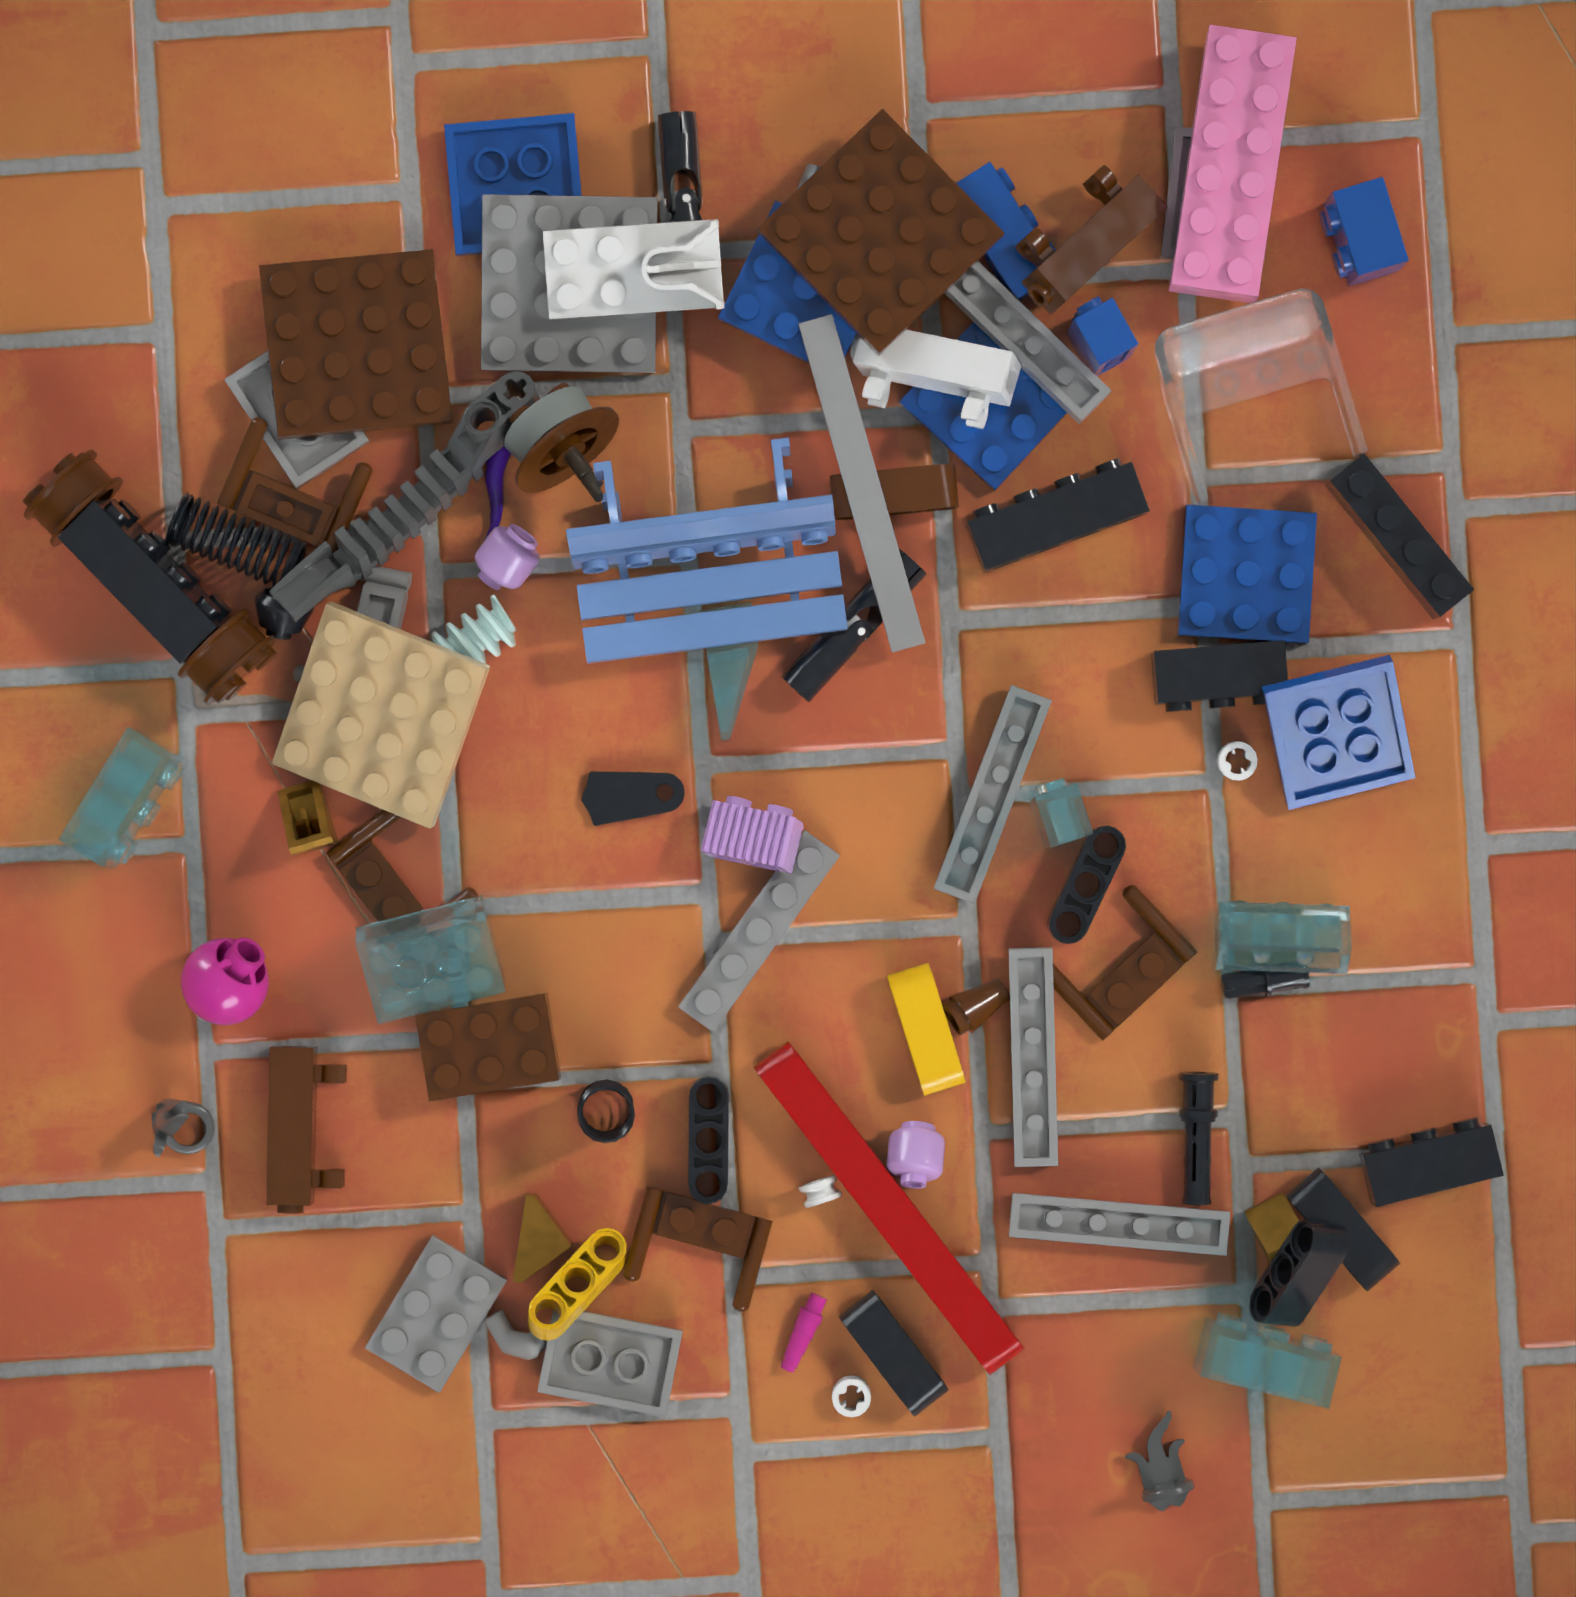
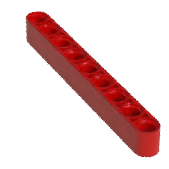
M789 1041L753 1068L987 1373L992 1375L1025 1348L894 1177L888 1172L884 1164Z

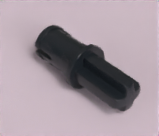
M1305 961L1268 967L1266 963H1261L1260 968L1221 975V990L1227 999L1264 994L1268 998L1272 996V992L1298 988L1305 989L1310 985L1308 967Z

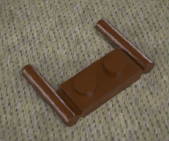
M253 418L217 504L286 534H291V536L300 538L314 546L319 547L326 541L330 545L332 553L339 549L334 532L342 526L348 531L372 474V467L365 462H360L356 465L340 505L336 507L331 503L250 470L268 427L267 422L263 418Z
M381 810L326 852V854L337 866L340 873L388 936L394 941L398 949L406 956L476 903L478 894L473 888L467 887L429 916L372 841L373 838L401 818L398 815Z
M1135 885L1127 886L1123 890L1122 896L1155 931L1088 993L1086 997L1053 963L1054 990L1102 1041L1197 953L1196 949Z
M647 1186L623 1276L631 1282L640 1279L652 1233L734 1257L744 1258L732 1306L739 1312H745L749 1309L773 1221L715 1204L700 1203L693 1198Z

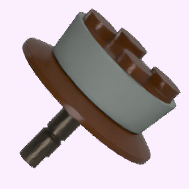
M567 383L555 386L546 396L533 405L528 404L517 409L510 417L512 425L504 439L505 448L520 462L515 476L517 486L524 492H539L552 488L575 474L596 502L602 501L603 492L600 487L603 485V481H596L593 468L589 463L606 448L615 435L619 425L618 414L610 407L592 408L583 390L576 386H569Z

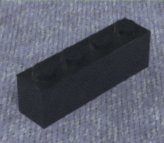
M1365 453L1325 484L1327 489L1433 620L1444 615L1474 590Z
M1117 458L1096 466L1097 474L1081 480L1079 474L1076 473L1055 481L1056 489L1040 495L1038 488H1034L1013 496L1015 504L999 510L997 503H993L972 511L974 519L967 521L966 526L983 573L1146 515L1150 510L1133 463L1129 462L1122 465L1120 459Z

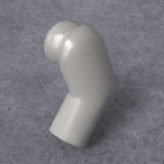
M503 1309L484 1319L496 1343L505 1354L530 1360L537 1358L539 1353L546 1348V1340H540L532 1332L515 1331Z

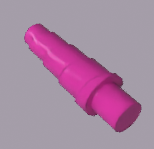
M811 1292L806 1306L800 1307V1312L794 1324L795 1327L789 1339L790 1342L780 1366L781 1368L792 1373L797 1369L802 1355L805 1354L810 1340L812 1341L815 1331L823 1319L821 1312L827 1301L825 1297Z

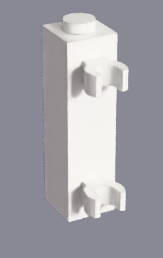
M906 330L880 356L857 334L851 346L853 363L862 376L868 377L862 393V397L868 399V405L885 408L889 398L891 382L962 396L967 399L962 408L961 418L966 419V426L983 429L985 426L989 403L1010 407L1021 369V364L1012 351Z

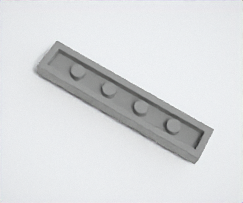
M979 261L944 293L1002 350L1012 351L1021 364V368L1078 424L1111 393L1112 390Z
M1010 686L933 889L975 904L1052 700L1016 686Z
M805 830L799 840L792 874L779 871L774 872L678 1007L714 1032L840 855Z
M1052 947L1008 948L1014 1166H1058Z
M1012 1192L1008 1236L1227 1256L1230 1212Z

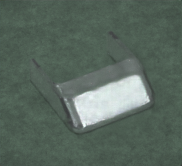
M1298 289L1170 327L1164 330L1157 338L1154 345V355L1164 401L1196 505L1205 503L1209 498L1185 422L1191 416L1315 379H1325L1332 385L1353 457L1357 458L1368 452L1324 303L1321 297L1314 291Z

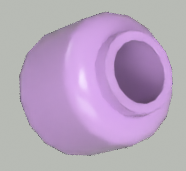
M510 524L508 527H495L475 554V562L481 570L478 574L479 578L495 590H500L502 586L509 589L519 588L539 562L536 539L515 524Z
M907 1121L901 1124V1128L894 1130L890 1134L886 1166L892 1176L900 1179L901 1186L912 1189L925 1188L927 1182L937 1179L942 1174L945 1140L940 1133L935 1131L934 1125L921 1121Z

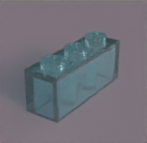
M1065 778L1035 788L1037 796L1028 799L1044 849L1094 834L1077 783L1067 786Z
M1240 900L1218 902L1215 922L1216 970L1347 974L1352 951L1350 906H1334L1327 903L1319 905L1290 904L1287 902L1248 903Z

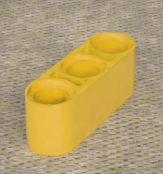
M929 963L887 975L924 1096L965 1084L964 1074Z
M610 1228L597 1230L534 1296L529 1304L528 1325L535 1337L546 1341L557 1339L618 1275L624 1266L627 1248L625 1238L620 1232ZM609 1245L616 1249L618 1255L613 1260L605 1261L596 1256L595 1250L600 1246ZM571 1277H582L589 1283V1287L583 1292H573L565 1285L566 1281ZM551 1308L557 1311L560 1318L553 1324H543L536 1318V1314L541 1309Z

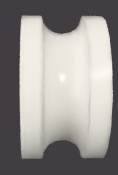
M1229 742L1218 753L1217 764L1219 770L1231 780L1240 781L1247 779L1257 768L1258 759L1256 752L1250 745L1244 742ZM1236 748L1243 749V757L1249 760L1246 770L1241 767L1239 768L1240 773L1230 772L1231 764L1225 761L1228 752L1235 754L1234 749Z
M836 1175L827 1176L798 1187L800 1193L806 1194L805 1208L813 1207L842 1196L841 1190H836L834 1187V1182L837 1180Z
M844 1376L834 1385L832 1391L833 1406L843 1416H860L870 1406V1388L866 1381L859 1376ZM849 1385L857 1386V1393L861 1390L864 1393V1399H858L856 1407L853 1408L846 1407V1400L843 1402L839 1400V1394L846 1393L847 1386Z

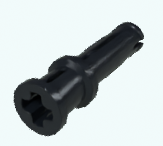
M1200 1071L1179 1073V1080L1184 1082L1183 1108L1179 1109V1117H1181V1121L1185 1122L1183 1204H1211V1122H1215L1218 1117V1110L1214 1108V1082L1218 1080L1219 1073Z

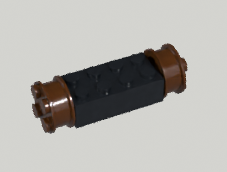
M94 450L82 452L77 456L73 453L68 454L53 469L56 476L45 487L42 484L36 486L23 499V503L27 506L24 517L27 520L35 518L52 535L50 544L53 547L63 543L179 664L184 663L177 675L181 679L188 676L206 694L203 700L206 705H210L215 701L219 704L224 699L229 701L246 685L242 678L247 673L252 672L255 668L259 671L277 654L272 648L276 638L273 635L266 638L248 619L251 612L247 608L230 618L228 616L231 612L229 606L218 595L212 593L209 596L198 585L201 581L199 575L185 562L179 565L167 553L171 549L169 544L167 545L166 541L155 531L148 533L137 522L141 518L138 512L125 500L121 499L118 502L116 499H112L122 486L123 480L119 476L112 479L95 461L97 453Z

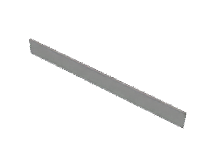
M831 314L799 323V329L891 652L924 644L925 639L833 316Z

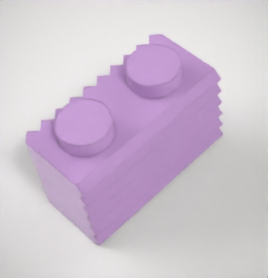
M727 796L726 802L712 801L701 852L712 858L792 874L803 830V823L792 816V809L768 804L767 811L751 808L752 801L735 796Z

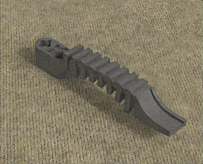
M514 371L505 374L465 409L463 417L447 444L448 447L441 453L436 449L429 455L434 466L433 469L428 472L423 465L414 471L418 479L414 486L407 480L400 486L402 496L398 500L393 494L384 500L387 509L383 513L376 506L368 512L371 521L369 525H366L360 517L352 522L351 525L355 534L353 538L342 526L334 532L339 548L337 551L332 553L330 545L325 541L269 591L271 596L287 611L295 622L325 597L340 589L353 587L356 585L355 582L361 577L364 580L373 574L372 568L377 564L380 566L384 565L389 561V554L393 551L398 553L405 547L404 542L410 537L412 539L416 538L421 533L420 528L424 524H432L437 519L436 514L441 509L446 511L453 505L451 500L457 495L461 497L469 491L467 485L471 478L477 482L485 475L482 467L491 456L504 446L505 436L512 425L510 422L512 414L520 407L528 404L533 405L540 400L531 377L524 372ZM485 421L495 422L488 430H477L479 425Z

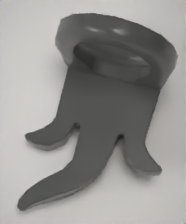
M168 1098L156 1105L157 1111L152 1113L153 1153L155 1156L160 1157L165 1145L175 1152L187 1155L203 1150L212 1141L215 1132L214 1119L210 1112L201 1104ZM186 1113L197 1114L205 1122L206 1130L204 1136L200 1141L192 1145L180 1144L173 1137L188 1119L189 1115Z
M1167 1411L1148 1438V1462L1141 1454L1136 1452H1130L1125 1455V1458L1133 1460L1138 1464L1144 1487L1142 1492L1143 1502H1149L1160 1511H1164L1170 1505L1181 1506L1188 1492L1194 1489V1483L1192 1479L1185 1477L1178 1457L1179 1448L1185 1440H1174L1169 1446L1168 1457L1163 1450L1161 1439L1171 1421V1411Z

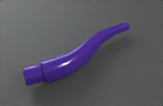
M505 446L486 461L485 483L491 510L490 527L485 539L495 527L500 525L504 504L503 476L511 453Z

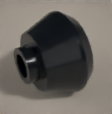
M273 587L263 589L256 595L255 605L259 625L266 629V635H273L276 639L288 640L291 639L292 634L300 633L312 615L314 607L295 622L287 611L271 596L269 591Z

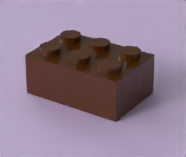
M548 993L415 1015L429 1102L561 1079Z

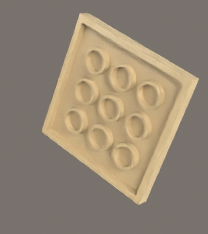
M330 601L325 605L272 764L431 829L436 824L491 666Z

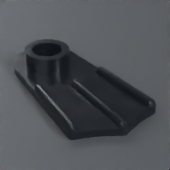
M589 772L587 786L581 801L589 812L593 825L598 826L674 811L682 804L685 790L681 780L670 773ZM663 784H668L673 789V796L668 801H662L657 795L658 788Z

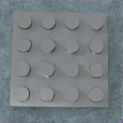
M483 194L481 370L655 373L656 312L549 319L543 231L657 223L658 197Z

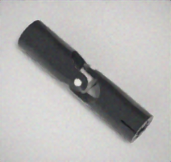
M679 111L659 114L658 128L664 203L667 211L671 212L669 222L702 220L698 212L701 210L703 199L696 112L681 111L680 116ZM681 174L690 178L694 190L682 188L679 191L671 192L673 175Z
M899 549L910 590L912 591L926 576V573L915 561ZM871 578L845 606L848 630L820 633L782 674L781 678L807 702H810L856 652L858 646L867 640L882 624L883 620ZM870 606L867 620H861L856 614L858 611Z

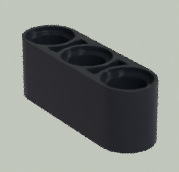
M1097 827L1090 831L1085 838L1048 917V931L1056 941L1065 944L1076 943L1087 933L1125 853V838L1115 827ZM1101 833H1108L1116 840V851L1109 858L1098 856L1093 848L1094 839ZM1083 872L1093 874L1098 880L1097 891L1094 895L1087 898L1080 896L1074 886L1075 879ZM1067 911L1073 912L1078 917L1080 924L1076 934L1070 937L1062 936L1056 929L1058 916Z
M709 1075L696 1080L689 1094L688 1185L694 1199L700 1203L712 1204L723 1198L728 1186L729 1093L724 1081ZM704 1084H714L721 1091L722 1099L713 1108L703 1107L697 1100V1090ZM707 1127L717 1130L722 1140L721 1145L716 1150L710 1152L702 1150L696 1141L698 1132ZM706 1171L714 1172L721 1180V1188L712 1195L701 1193L696 1186L697 1177Z
M1319 1167L1285 1195L1305 1220L1339 1224L1347 1229L1349 1248L1342 1264L1367 1292L1401 1264Z
M1304 1219L1298 1221L1250 1295L1249 1311L1254 1321L1290 1327L1299 1326L1348 1252L1349 1235L1347 1229L1343 1225Z
M871 1290L838 1316L914 1417L949 1391L944 1381L874 1290Z

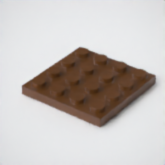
M881 109L757 228V233L878 356L998 243L1005 234L884 109Z
M433 249L259 265L278 440L452 423Z

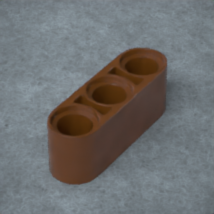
M935 464L877 470L889 516L959 508L955 464ZM841 474L831 475L830 487L835 520L854 519Z

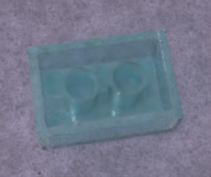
M128 727L58 840L102 867L116 868L120 863L125 865L139 844L133 840L137 832L143 826L148 828L159 813L161 805L157 803V800L166 788L171 791L180 779L184 768L179 764L184 757L143 731Z
M483 895L356 927L355 944L378 1024L506 992L505 975Z
M1218 1312L1216 1320L1205 1317L1193 1369L1201 1377L1329 1409L1342 1357L1332 1349L1333 1344L1328 1343L1326 1339L1302 1334L1301 1341L1289 1338L1290 1333L1285 1332L1286 1330L1283 1328L1260 1323L1259 1330L1247 1328V1322H1244L1240 1317Z

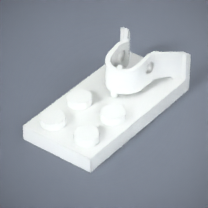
M718 219L543 231L549 319L725 308Z

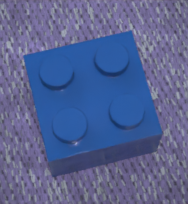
M1383 177L1334 191L1323 203L1324 211L1319 212L1321 225L1326 237L1333 236L1337 249L1336 253H1332L1333 264L1338 277L1346 278L1348 287L1398 272L1409 261Z

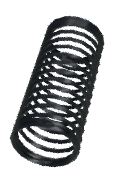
M189 492L184 494L179 501L166 534L167 545L171 544L175 548L181 544L183 551L190 548L191 554L194 555L199 552L201 559L208 555L210 562L217 559L219 566L226 563L228 570L235 567L237 573L244 571L246 577L254 573L255 581L263 577V583L266 585L272 581L273 587L304 559L307 548L306 541L302 542L300 538L295 541L282 575L276 583L278 570L292 540L291 534L288 535L280 550L275 568L267 579L269 566L283 536L282 531H279L271 546L266 564L258 575L260 562L274 532L273 527H271L262 542L257 560L249 571L251 558L265 528L262 523L253 538L248 556L239 569L241 557L255 528V520H252L244 534L238 555L230 565L232 553L246 524V516H243L235 530L229 551L221 561L223 549L237 520V513L235 512L226 526L220 547L212 558L214 545L228 516V509L226 508L217 522L211 543L203 554L205 541L212 530L219 512V506L216 505L208 518L202 539L194 550L195 540L210 508L209 501L204 504L197 519L192 538L185 546L186 536L201 504V498H197L194 502L193 494L189 495Z
M606 1079L595 1081L585 1088L580 1095L577 1109L578 1122L584 1134L592 1140L602 1143L616 1142L627 1135L633 1126L635 1111L633 1098L626 1087L619 1082ZM610 1090L623 1096L630 1107L625 1122L620 1127L610 1131L597 1130L589 1125L583 1116V1106L592 1094L598 1091Z

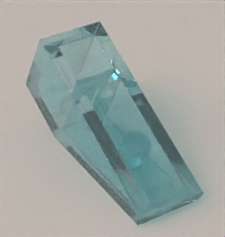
M748 602L743 604L702 610L699 612L702 613L717 610L752 606L751 602ZM758 642L706 648L722 741L731 740L759 648Z

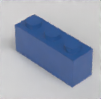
M988 162L956 184L1005 233L1004 237L984 255V258L1000 283L1021 301L1029 296L1028 290L1021 282L1037 267L1032 262L1024 259L1018 253L1015 246L1039 224L1026 204L1019 207L1010 192L1015 190V186L1002 167L996 170L992 163ZM1049 241L1051 248L1055 251V247Z
M1096 297L1076 309L1077 312L1074 314V318L1071 319L1072 324L1067 332V336L1080 360L1096 376L1101 375L1131 357L1139 343L1113 298L1103 303L1100 297Z

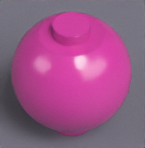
M217 938L197 947L186 960L181 975L182 994L189 1008L201 1019L216 1025H233L253 1016L264 1003L269 988L268 970L264 962L265 955L262 948L255 941L248 938Z

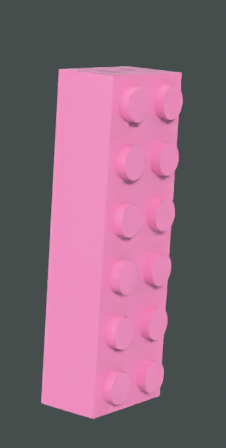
M1209 25L1205 39L1168 291L1255 304L1260 290L1297 37Z

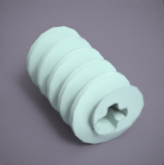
M493 594L490 596L493 610L489 611L479 603L475 606L477 620L463 613L461 614L463 625L461 630L451 622H448L446 624L448 638H443L436 631L431 633L432 642L486 664L484 650H488L496 657L500 656L499 641L502 640L511 648L516 646L514 632L517 630L497 597Z

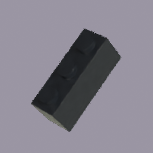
M1285 640L1159 650L1151 653L1155 705L1165 704L1166 712L1192 710L1191 702L1209 701V709L1235 707V698L1252 697L1253 705H1264L1262 687L1288 680Z
M1478 1117L1453 1122L1454 1130L1437 1134L1436 1128L1433 1127L1410 1133L1411 1141L1394 1144L1393 1138L1368 1143L1369 1151L1359 1153L1371 1204L1375 1207L1504 1176L1492 1125L1488 1123L1479 1124Z

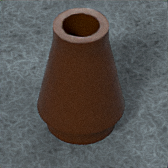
M995 978L983 985L949 996L950 1001L943 1005V1010L951 1026L959 1035L967 1031L973 1033L997 1009L1008 1002L1010 996L1002 982Z

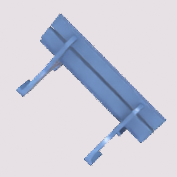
M789 438L771 440L778 502L625 522L622 520L619 494L615 490L611 461L593 463L596 481L604 480L606 493L603 494L602 505L604 511L609 512L610 523L566 529L571 561L574 569L582 568V572L585 574L605 572L609 570L608 565L618 564L620 579L576 585L581 621L625 615L626 622L582 628L587 664L848 630L843 594L799 599V592L842 587L838 551L794 557L792 541L801 540L803 545L822 544L828 541V536L836 535L832 495L788 500L786 487H793L791 469L784 470L782 457L791 456ZM758 546L760 551H771L784 547L785 558L629 578L628 568L649 566L653 564L652 559L670 557L671 562H686L696 559V553L714 551V556L724 557L740 553V548ZM784 594H790L791 601L641 621H635L634 614Z

